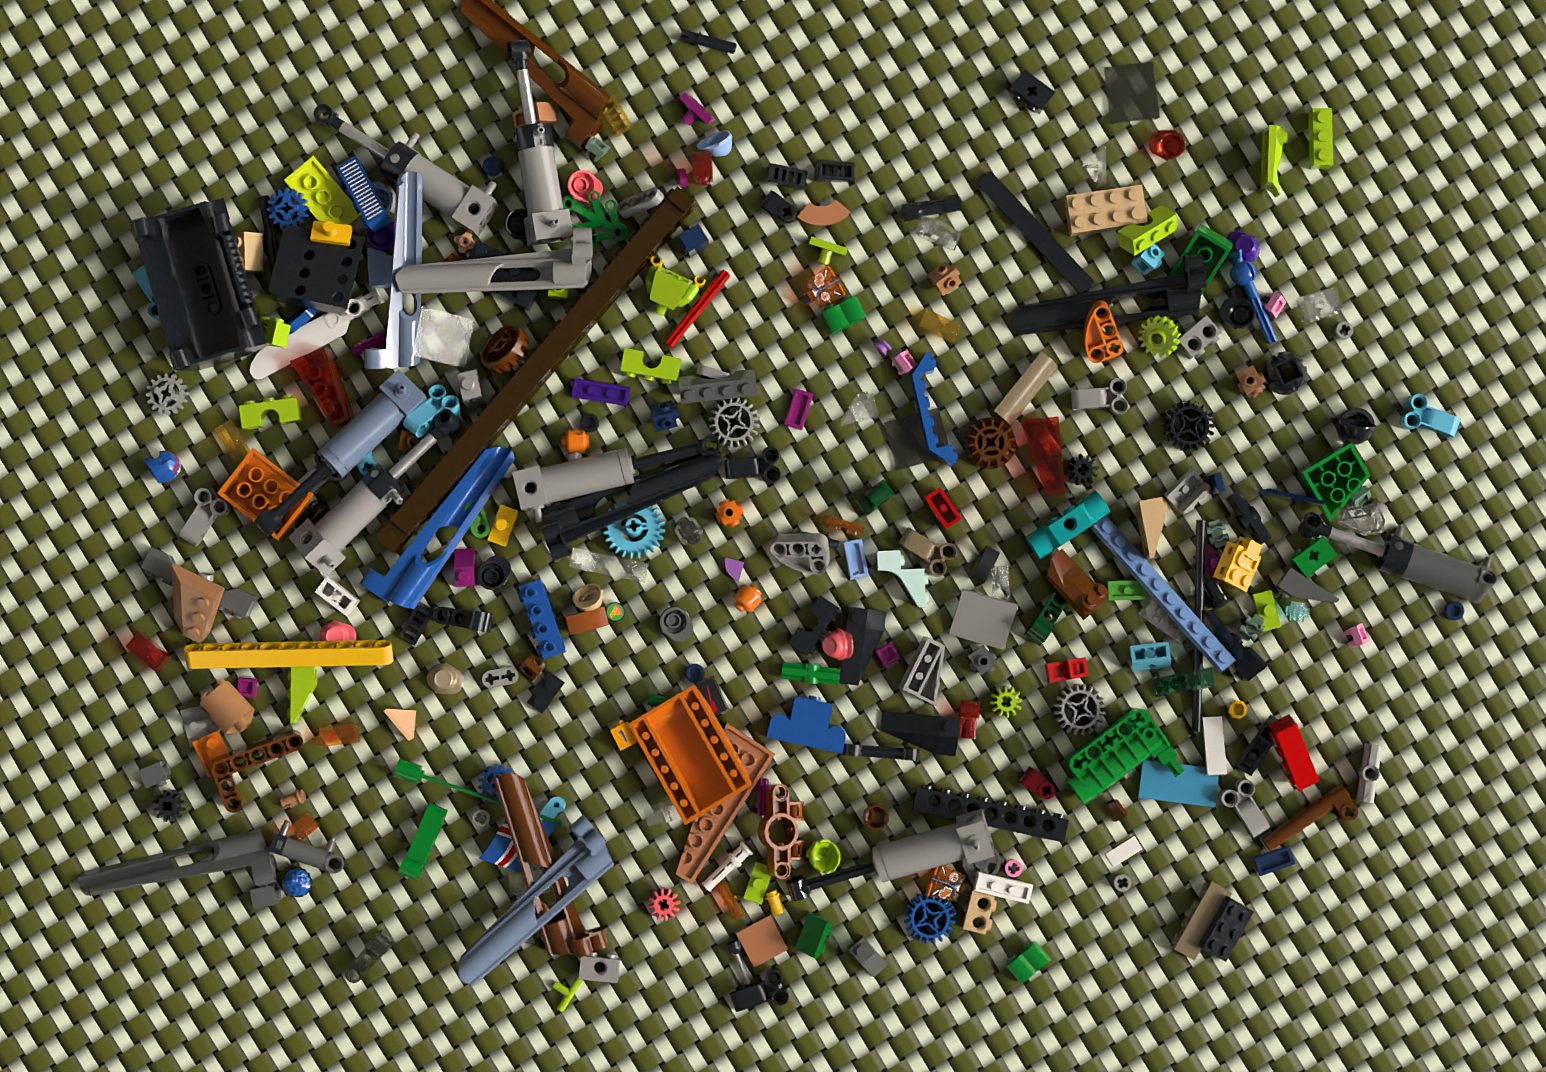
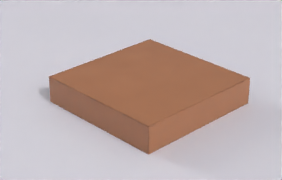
M771 915L736 932L754 968L788 950Z

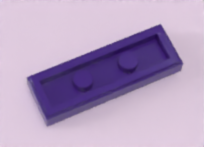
M574 378L571 398L628 407L631 388Z

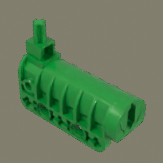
M1133 708L1066 758L1065 765L1072 775L1065 782L1081 803L1086 805L1149 757H1156L1161 765L1166 764L1175 777L1182 774L1185 770L1175 758L1177 753L1148 712L1144 709ZM1136 713L1140 714L1139 721L1134 720L1137 718ZM1121 724H1124L1126 730L1124 733L1121 734L1119 732V726ZM1105 736L1110 737L1108 739V744L1104 743L1106 741ZM1094 747L1095 753L1090 757L1088 749ZM1074 759L1080 760L1077 762L1078 767L1073 766L1075 764Z

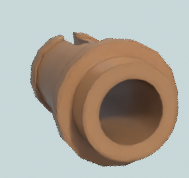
M296 789L294 793L280 797V802L284 809L298 803L303 804V801L306 800L302 789Z

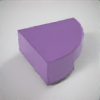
M725 558V567L728 574L739 581L744 562Z

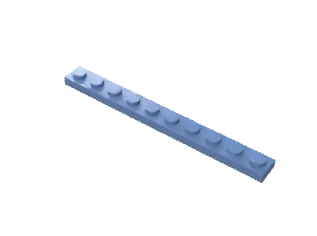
M1107 516L1092 527L1091 530L1219 673L1235 661L1234 657Z

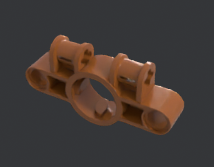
M775 783L770 784L766 789V815L759 822L757 832L760 842L767 847V872L769 876L777 879H786L791 871L790 860H805V856H803L805 840H797L799 828L796 822L804 821V817H802L804 801H789L787 786ZM777 788H779L780 791L778 797H776L775 790ZM783 819L788 827L786 830L787 837L782 843H772L769 838V825L773 820ZM780 865L781 872L780 874H777L776 870L777 867Z

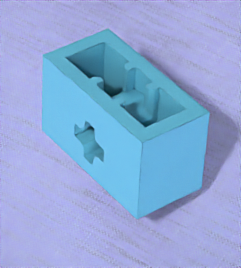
M1169 641L1130 646L1132 672L1171 667Z

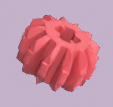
M662 887L660 888V895L655 890L653 894L656 898L649 897V900L654 903L648 904V908H655L650 914L654 915L658 912L657 920H660L661 915H664V920L667 921L668 913L674 918L675 914L672 910L676 912L680 910L674 906L680 904V900H673L678 894L674 893L670 896L672 891L670 888L667 894H664V888ZM663 899H666L669 907L662 909L659 901L663 902Z

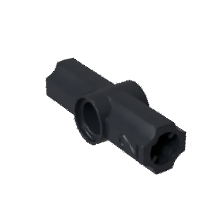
M1237 490L1225 499L1235 513L1240 526L1247 530L1256 543L1261 545L1272 537L1262 523L1261 516L1257 510L1250 506L1240 490Z

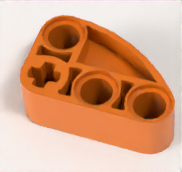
M1102 300L1093 303L1084 326V345L1088 358L1093 363L1103 362L1123 352V344L1109 306ZM1100 308L1106 309L1103 314L1096 313ZM1106 325L1112 326L1110 331H1103ZM1112 343L1116 344L1115 348H1112ZM1094 349L1100 350V353L1097 355L1091 354Z

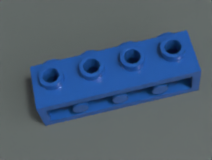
M542 579L519 586L520 591L517 594L520 602H524L526 609L523 610L527 621H531L532 627L530 632L533 639L536 638L539 644L536 646L539 657L543 656L545 660L566 653L567 651Z

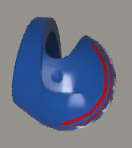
M159 451L160 455L156 459H152L149 456L143 459L159 484L174 480L180 473V460L170 451Z

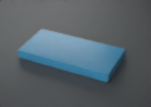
M1153 760L1142 762L1138 798L1215 807L1219 775L1207 776L1206 767L1180 764L1185 771L1175 777L1166 764L1161 765L1159 761Z

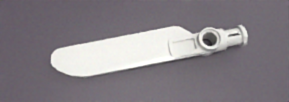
M375 287L372 292L365 296L360 295L350 299L348 308L342 316L326 313L300 327L289 335L286 348L265 346L253 359L250 366V374L257 380L263 379L343 336L347 332L350 320L361 317L370 310V307L378 303H384L380 292ZM357 303L359 310L356 313H352L351 306Z

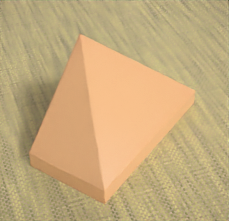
M402 709L384 710L385 714L407 740H412L415 731L416 711Z

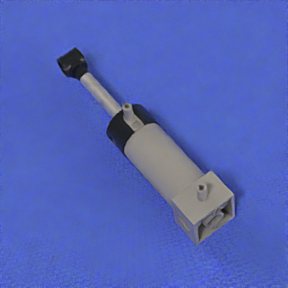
M528 39L508 41L507 53L509 59L516 65L525 125L513 129L528 213V217L523 220L527 245L564 242L573 236L569 209H563L551 125L549 123L536 122L526 62L529 61L531 55Z
M320 104L314 109V117L320 125L329 129L335 128L382 158L384 161L380 167V174L397 184L398 177L403 171L418 172L423 177L422 199L450 216L456 224L470 231L476 237L480 236L499 205L490 196L497 186L496 183L490 181L483 192L473 185L471 187L424 158L418 151L413 149L414 144L420 137L416 132H413L406 144L398 141L389 150L340 119L339 114L328 105ZM322 112H329V116L326 119H320ZM474 209H479L476 214H472Z
M441 410L436 416V422L434 423L436 427L392 469H385L381 464L377 463L316 524L307 519L289 536V539L306 560L325 576H328L346 558L341 550L393 501L396 504L402 503L403 499L400 495L405 489L400 485L398 478L443 435H454L461 429V420L451 410Z

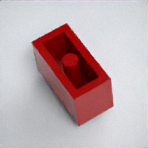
M941 487L924 498V501L944 530L962 519Z

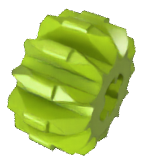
M1003 685V692L996 688L998 696L991 693V697L996 698V701H989V704H996L992 711L995 712L1000 709L997 715L999 717L1002 716L1003 711L1005 712V718H1009V711L1015 716L1014 708L1021 710V707L1016 705V702L1021 703L1022 699L1015 698L1020 695V692L1012 694L1014 687H1010L1007 692L1006 685ZM1004 696L1005 698H1010L1008 707L1001 704Z

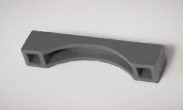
M151 547L141 568L146 570L145 574L153 578L159 576L163 578V583L172 586L171 564H176L173 556ZM238 588L224 591L218 609L222 611L228 609L232 611V616L241 620L243 617L249 618L258 597Z

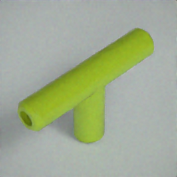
M576 976L569 989L557 981L552 985V988L564 995L557 1007V1010L560 1012H564L583 980H579V976Z

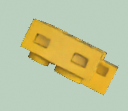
M1241 536L1237 544L1228 541L1213 577L1235 589L1247 592L1261 559L1259 553L1262 545Z

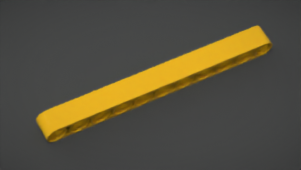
M389 640L190 644L184 647L186 666L190 669L387 665L394 661L392 644Z

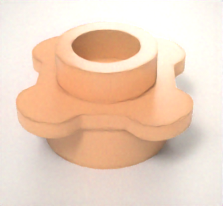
M466 231L465 234L457 235L454 238L461 253L472 249L476 243L473 241L470 231Z

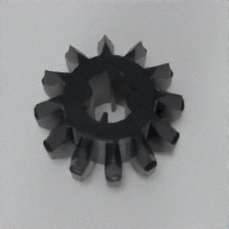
M1079 454L1078 460L1075 457L1071 458L1074 464L1067 463V466L1072 468V470H1067L1066 474H1073L1069 480L1072 481L1076 478V486L1080 484L1081 480L1083 486H1087V481L1092 484L1094 482L1092 477H1098V474L1093 471L1098 470L1099 466H1092L1096 460L1093 459L1089 462L1090 455H1086L1083 460V455ZM1081 465L1084 466L1083 468L1086 467L1087 469L1084 475H1081L1082 472H1078V469L1081 468Z
M163 790V795L160 793L156 795L159 800L153 801V804L158 805V807L153 808V812L159 811L156 817L161 818L163 816V822H167L169 819L171 822H174L176 817H182L179 811H186L185 807H181V804H185L186 800L180 801L179 799L182 797V794L176 795V790H171L170 794L168 790ZM172 802L173 805L171 807L173 809L167 810L166 806L168 805L166 803Z

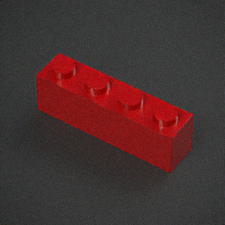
M1290 714L1268 724L1271 730L1269 736L1273 743L1277 745L1275 751L1283 760L1280 763L1284 771L1288 773L1286 778L1289 784L1295 786L1298 791H1301L1318 782L1319 778L1299 727Z

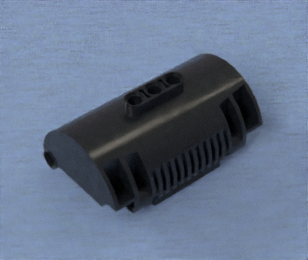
M224 198L200 202L148 219L143 217L130 222L170 351L168 353L174 371H190L226 363L252 354L267 344L262 324L257 316V307L255 306L253 294L250 292L251 287L248 285L249 281L246 278L247 274L244 271L245 267L242 264L243 260L240 257L241 254L238 250L237 240L234 237V231L231 229L230 217ZM206 267L205 275L199 276V269ZM207 285H211V292L204 294L203 289ZM216 303L217 310L215 312H210V305Z

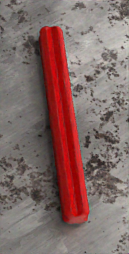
M721 270L666 338L665 344L671 348L675 346L730 278V274L727 271Z

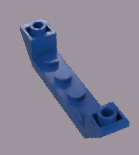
M927 352L910 377L926 450L929 454L950 467L956 464L955 461L958 460L956 449L952 448V445L936 447L939 442L937 434H933L932 426H934V419L928 412L930 402L928 396L925 397L923 390L926 389L925 380L920 377L932 374L934 368H936L935 357H931V353Z

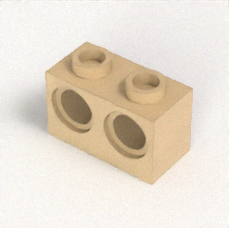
M972 890L962 928L986 935V931H990L992 926V919H990L991 911L995 912L997 901L994 900L995 896ZM979 899H987L988 904L985 908L978 907L977 902ZM981 917L983 924L980 927L973 926L974 918Z

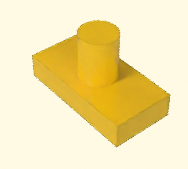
M313 221L310 239L313 242L349 246L353 228L351 225L336 224L332 221Z
M500 504L487 540L506 547L519 511Z

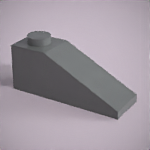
M1292 568L1286 569L1275 586L1279 590L1278 594L1286 599L1290 597L1331 603L1339 601L1337 597Z

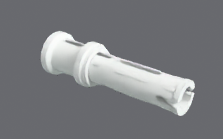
M741 841L740 846L734 852L728 854V859L702 882L703 886L710 892L735 867H740L743 860L749 855H753L751 849Z

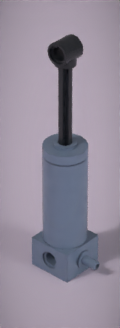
M400 369L379 387L380 394L317 451L323 464L274 510L266 509L255 519L254 523L268 537L281 526V518L330 472L336 473L339 477L343 478L401 424L411 412L426 401V395Z

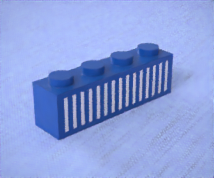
M357 156L336 167L340 173L337 177L342 185L346 184L347 189H345V192L350 200L354 199L355 203L352 205L358 214H362L363 217L360 220L365 228L369 227L374 233L393 222Z

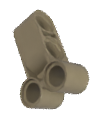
M909 527L898 542L899 545L930 564L929 572L934 577L943 576L947 569L944 561L953 560L957 554V549L953 544L945 543L940 547ZM945 547L952 548L953 555L951 557L943 555L942 550ZM935 563H940L943 566L941 573L933 571L932 566Z

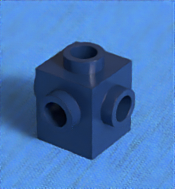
M672 400L649 406L655 432L678 427L676 419L680 418L677 407L673 408Z

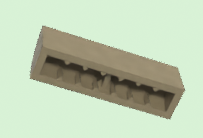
M1041 351L992 413L1011 426L1058 368L1056 363Z

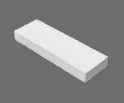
M1222 716L1203 717L1202 728L1207 776L1226 775L1227 767Z
M977 871L972 890L1029 904L1033 884Z

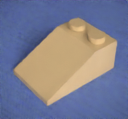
M1162 497L1134 503L1144 558L1146 560L1155 556L1166 517L1165 512H1168L1167 503L1163 501Z

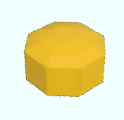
M1234 700L1228 704L1227 712L1232 718L1241 719L1247 713V706L1243 701Z

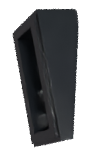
M818 160L814 164V181L855 182V163ZM829 167H832V176H829ZM837 167H840V176H837ZM845 167H848V177H845Z
M770 163L767 184L805 190L808 171ZM775 170L779 171L778 179H774ZM783 172H786L785 181L781 180ZM790 173H794L793 183L789 182ZM798 174L802 175L800 185L796 184Z
M419 601L415 609L412 610L398 637L415 646L431 620L434 609ZM418 610L426 614L427 617L419 613ZM416 616L417 618L424 621L423 624L414 619V617ZM410 623L419 627L420 629L417 630L413 628L412 626H410ZM406 630L416 634V637L406 633Z

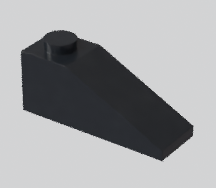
M1272 715L1267 718L1235 764V766L1252 776L1274 745L1269 736L1271 730L1268 724L1278 719Z

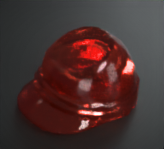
M1158 130L1152 134L1149 141L1150 151L1166 161L1180 157L1186 146L1184 137L1177 130Z

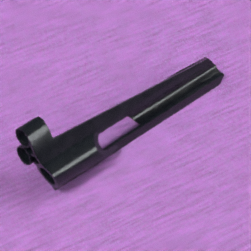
M1203 255L1182 256L1183 273L1023 305L1012 320L1013 330L1020 336L1084 328L1088 312L1094 302L1102 300L1110 307L1114 299L1144 295L1151 297L1152 303L1150 306L1139 313L1112 316L1115 324L1144 321L1150 317L1154 318L1156 315H1159L1160 318L1164 316L1169 318L1199 314L1202 289L1207 288ZM1100 308L1096 313L1103 314L1106 309Z
M721 452L713 456L698 454L682 458L634 476V483L586 494L544 510L545 526L540 528L553 562L571 555L568 543L714 478L722 456ZM632 486L627 505L595 517L592 516L595 506L602 498Z

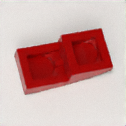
M1086 657L1045 664L1048 683L1089 676Z

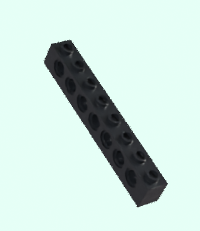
M922 784L921 787H916L912 810L956 819V816L968 813L966 810L967 806L970 803H974L977 806V810H983L989 827L1065 842L1069 820L1065 819L1063 814L1053 813V816L1046 815L1045 810L1036 808L1032 812L1028 811L1026 806L1017 804L1015 808L1009 807L1008 802L999 800L995 804L989 802V798L978 796V800L970 798L971 794L959 792L958 796L951 794L952 790L940 788V791L932 790L933 786ZM932 795L939 797V803L936 806L929 804V798ZM951 799H955L958 802V807L955 810L948 808V802ZM993 807L996 811L995 816L987 818L986 810ZM1009 811L1013 812L1014 820L1006 822L1004 819L1005 814ZM1028 815L1032 816V825L1025 826L1023 819ZM1045 820H1051V829L1044 830L1042 823Z

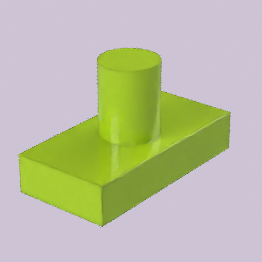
M812 236L809 245L822 249L818 263L827 266L829 265L832 253L846 257L848 251L846 247Z
M1272 590L1253 594L1252 598L1256 613L1264 619L1262 625L1265 628L1262 632L1280 628L1281 623Z
M755 862L743 899L762 905L771 879L767 872V865Z

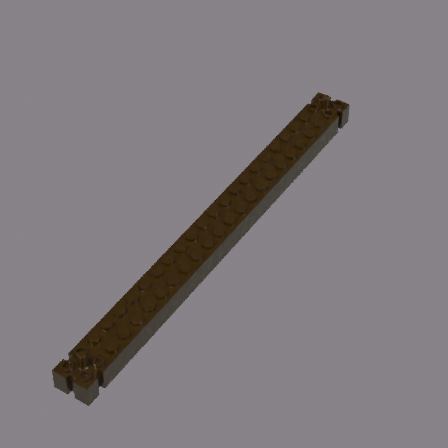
M677 186L675 189L671 188L665 195L666 199L663 198L661 203L653 209L654 214L650 219L646 217L640 224L641 229L637 233L633 232L628 238L629 243L625 248L621 246L615 253L617 257L612 262L608 261L603 267L604 272L600 277L598 275L594 277L590 282L592 286L588 291L583 290L577 298L579 301L575 306L573 304L569 306L565 311L567 315L563 320H557L552 327L554 330L550 335L546 334L540 340L541 345L538 349L534 348L527 357L529 359L526 363H521L515 369L516 374L512 379L509 377L502 386L504 388L501 392H496L489 401L491 403L488 407L484 406L478 412L476 421H471L464 430L466 432L462 437L458 436L453 441L451 450L449 452L446 450L439 459L441 461L437 466L433 465L426 474L428 476L424 481L420 480L415 485L414 493L411 496L408 494L403 499L402 507L399 510L395 509L389 517L383 512L377 515V518L384 524L377 529V536L375 538L391 552L398 554L404 548L410 538L416 534L458 485L485 449L490 448L651 261V257L657 254L681 226L682 222L696 208L695 200Z

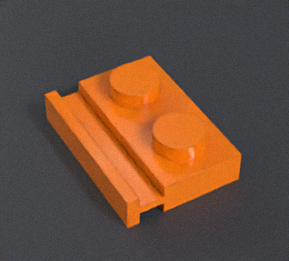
M219 730L192 742L207 777L213 775L211 770L213 759L229 753ZM222 763L216 764L215 769L218 771H222L225 769L226 766Z

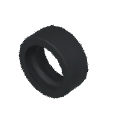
M1351 408L1338 417L1339 420L1347 419L1352 415H1358L1365 421L1375 424L1372 415L1362 408ZM1337 420L1336 431L1339 437L1344 442H1352L1353 445L1361 444V442L1347 436L1344 426Z
M986 545L972 569L970 578L984 584L1000 552Z

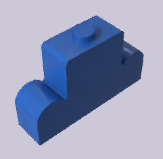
M809 695V699L795 697L790 719L784 714H775L771 718L767 738L842 754L846 733L839 726L828 728L832 704L821 702L820 697Z

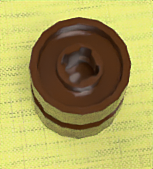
M871 804L865 809L863 819L869 828L880 830L888 824L889 814L882 805Z

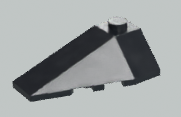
M848 607L845 631L852 636L853 653L850 658L843 659L841 662L840 684L859 685L884 632L886 612Z
M882 711L880 730L936 755L956 756L960 718Z

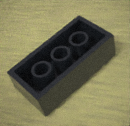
M477 240L467 260L506 256V254ZM531 267L498 268L492 275L490 283L536 281L541 273ZM541 289L490 292L530 311Z

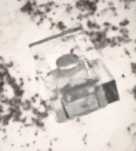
M1102 146L1081 167L1096 168L1093 171V182H1096V187H1104L1106 185V146Z
M672 801L644 807L648 827L681 818Z

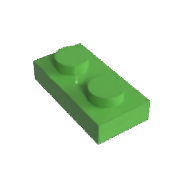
M1137 580L1107 581L1108 601L1147 599V591Z

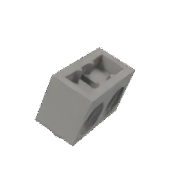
M1206 315L1179 338L1180 343L1178 346L1189 359H1192L1194 356L1199 358L1206 352L1203 348L1208 344L1210 346L1214 345L1220 339L1218 335L1222 332ZM1203 328L1210 329V337H1205L1203 335ZM1190 340L1196 342V350H1192L1188 347V342Z

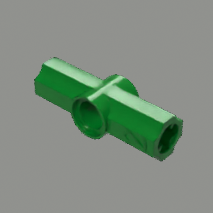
M783 662L781 678L799 680L803 683L839 685L840 669L820 667V665Z

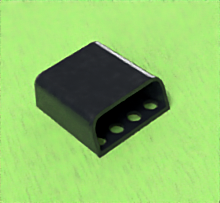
M286 226L283 230L269 284V292L272 299L280 303L342 316L348 308L365 237L351 235L349 246L313 242L310 239L312 229Z

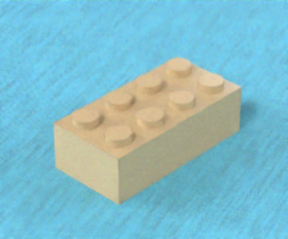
M1142 185L1067 195L1064 199L1070 237L1120 230L1132 222L1138 226H1145L1148 223Z

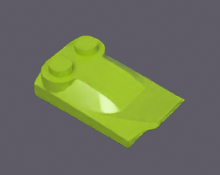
M1269 125L1262 132L1261 189L1268 190L1276 198L1281 194L1277 170L1281 160L1282 147L1287 142L1288 133L1284 131V127Z

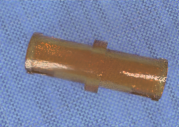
M726 881L717 885L715 888L724 901L723 905L727 906L734 921L745 915L736 900V895H733Z

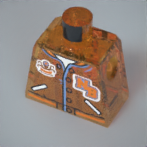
M828 264L806 282L805 286L808 292L799 297L804 306L815 301L818 308H822L840 301L848 296L833 268Z
M945 864L933 868L925 896L957 901L959 894L970 897L973 886L963 883L965 879L964 874Z

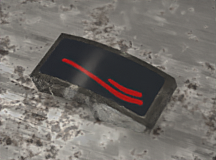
M714 675L696 683L700 693L708 702L715 716L730 710Z

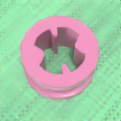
M1011 859L1006 862L1004 869L1009 876L1017 877L1022 872V865L1018 860ZM1013 863H1017L1016 866H1019L1018 871L1016 870L1014 874L1010 873L1011 870H1008V867L1012 866Z

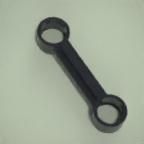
M844 744L842 755L919 761L920 749Z

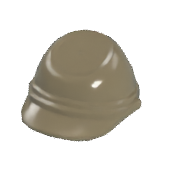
M445 662L430 668L427 674V682L435 693L452 695L461 690L464 677L458 669Z

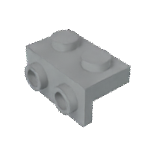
M1190 468L1164 496L1176 510L1187 514L1193 510L1194 506L1201 499L1207 496L1211 486L1205 483L1194 469Z

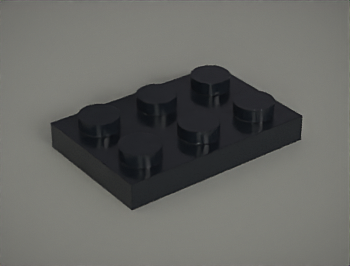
M1226 895L1198 947L1226 962L1254 911Z

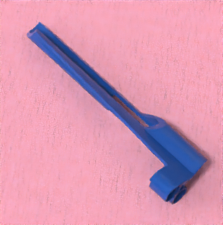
M505 446L485 449L385 577L369 568L359 584L388 603L392 602L406 608L415 609L514 462L513 451ZM470 501H474L464 512L465 505ZM439 527H459L436 560L427 563L421 560L422 552Z

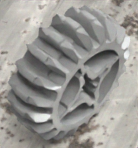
M731 398L728 404L722 399L723 406L721 407L719 404H716L715 407L718 411L711 410V413L715 415V417H709V421L714 422V424L709 425V428H715L711 435L718 434L717 438L719 440L723 439L722 446L729 442V448L733 447V443H736V447L740 448L739 442L741 441L744 446H747L745 439L748 438L752 442L753 438L750 434H758L757 431L753 430V428H760L759 424L754 423V421H759L760 417H753L758 411L757 409L750 411L753 404L751 403L746 407V399L743 400L742 404L739 403L740 398H736V402H732ZM728 408H738L734 415L723 414ZM743 411L750 418V427L740 420ZM738 415L737 422H740V425H735L731 429L729 420H734ZM719 419L728 424L725 435L719 429ZM735 430L746 431L741 437L730 438Z
M1074 684V690L1067 686L1068 693L1061 690L1060 692L1064 697H1056L1058 701H1061L1060 704H1054V707H1059V711H1054V715L1060 714L1061 716L1056 719V722L1063 720L1060 727L1064 728L1067 725V733H1070L1073 728L1074 735H1077L1079 730L1081 735H1085V729L1092 733L1091 726L1096 729L1099 728L1095 723L1096 721L1103 723V719L1099 718V715H1106V712L1100 711V708H1105L1106 705H1099V702L1104 699L1103 697L1096 698L1099 691L1091 693L1093 690L1092 686H1089L1087 690H1085L1086 684H1082L1081 689H1079L1078 684ZM1074 694H1084L1077 703L1068 700ZM1089 697L1094 703L1095 713H1092L1087 708ZM1082 704V709L1088 714L1080 713V715H1077V710L1073 706H1080ZM1065 705L1072 710L1071 721L1065 716ZM1082 716L1091 718L1085 725H1075Z

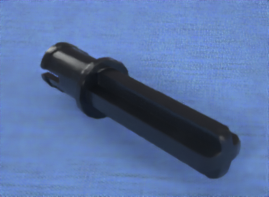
M682 29L680 41L696 44L697 47L701 45L731 54L735 53L737 44L734 42L701 34V32L696 33Z

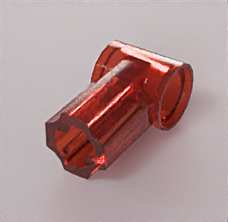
M960 701L959 738L976 739L980 702Z

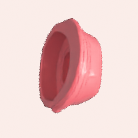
M589 170L575 171L567 181L569 193L573 196V199L592 203L588 199L589 192L597 190L600 196L603 192L601 181ZM596 193L591 194L592 199H597Z
M335 620L323 626L319 633V641L356 640V631L351 625Z
M837 628L826 635L823 639L822 647L828 656L840 661L852 656L853 639L848 632Z

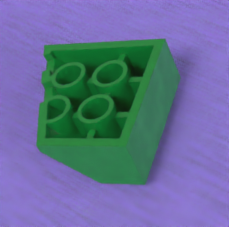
M1352 442L1342 443L1297 471L1313 501L1330 522L1338 511L1347 504L1351 496L1371 476Z

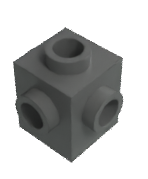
M984 645L967 656L971 662L969 667L975 674L979 673V675L985 674L987 676L995 670L993 666L997 664L995 662L997 657L991 649L987 650ZM982 658H984L986 661L984 665H981L980 660Z

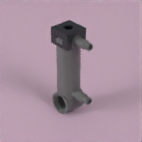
M284 820L279 834L274 833L268 849L269 852L334 874L339 873L343 869V858L338 854L332 853L336 837L330 836L325 850L286 837L290 825L288 820ZM332 858H337L340 862L337 869L329 867V861Z

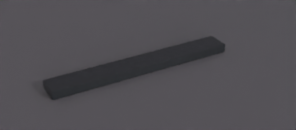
M992 171L988 172L976 184L1078 294L1083 293L1095 282Z

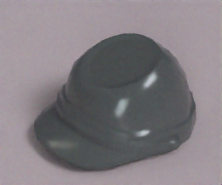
M669 607L661 613V632L677 642H682L691 636L694 630L693 623L686 610L679 607Z

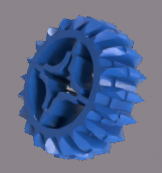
M924 892L925 898L922 899L921 895L917 894L919 901L916 902L912 898L910 901L914 904L913 907L906 905V908L911 910L910 912H904V916L909 917V919L904 920V923L911 924L906 930L910 931L913 929L911 937H915L918 934V942L921 941L922 937H924L925 944H928L929 938H931L932 944H935L936 937L942 942L943 938L941 935L944 934L946 937H949L946 930H954L953 927L949 926V923H956L954 919H950V917L956 916L955 912H949V910L954 908L953 905L946 907L949 900L946 898L942 902V898L939 895L936 899L932 893L931 897H928V893ZM934 902L939 904L942 908L939 910L937 909L935 911H931L928 909L926 903ZM921 906L923 916L914 922V914L917 908ZM925 909L931 915H935L933 917V923L935 926H933L932 923H929V921H925V919L927 918V913ZM945 914V923L939 930L937 919ZM929 925L934 933H924L918 927Z

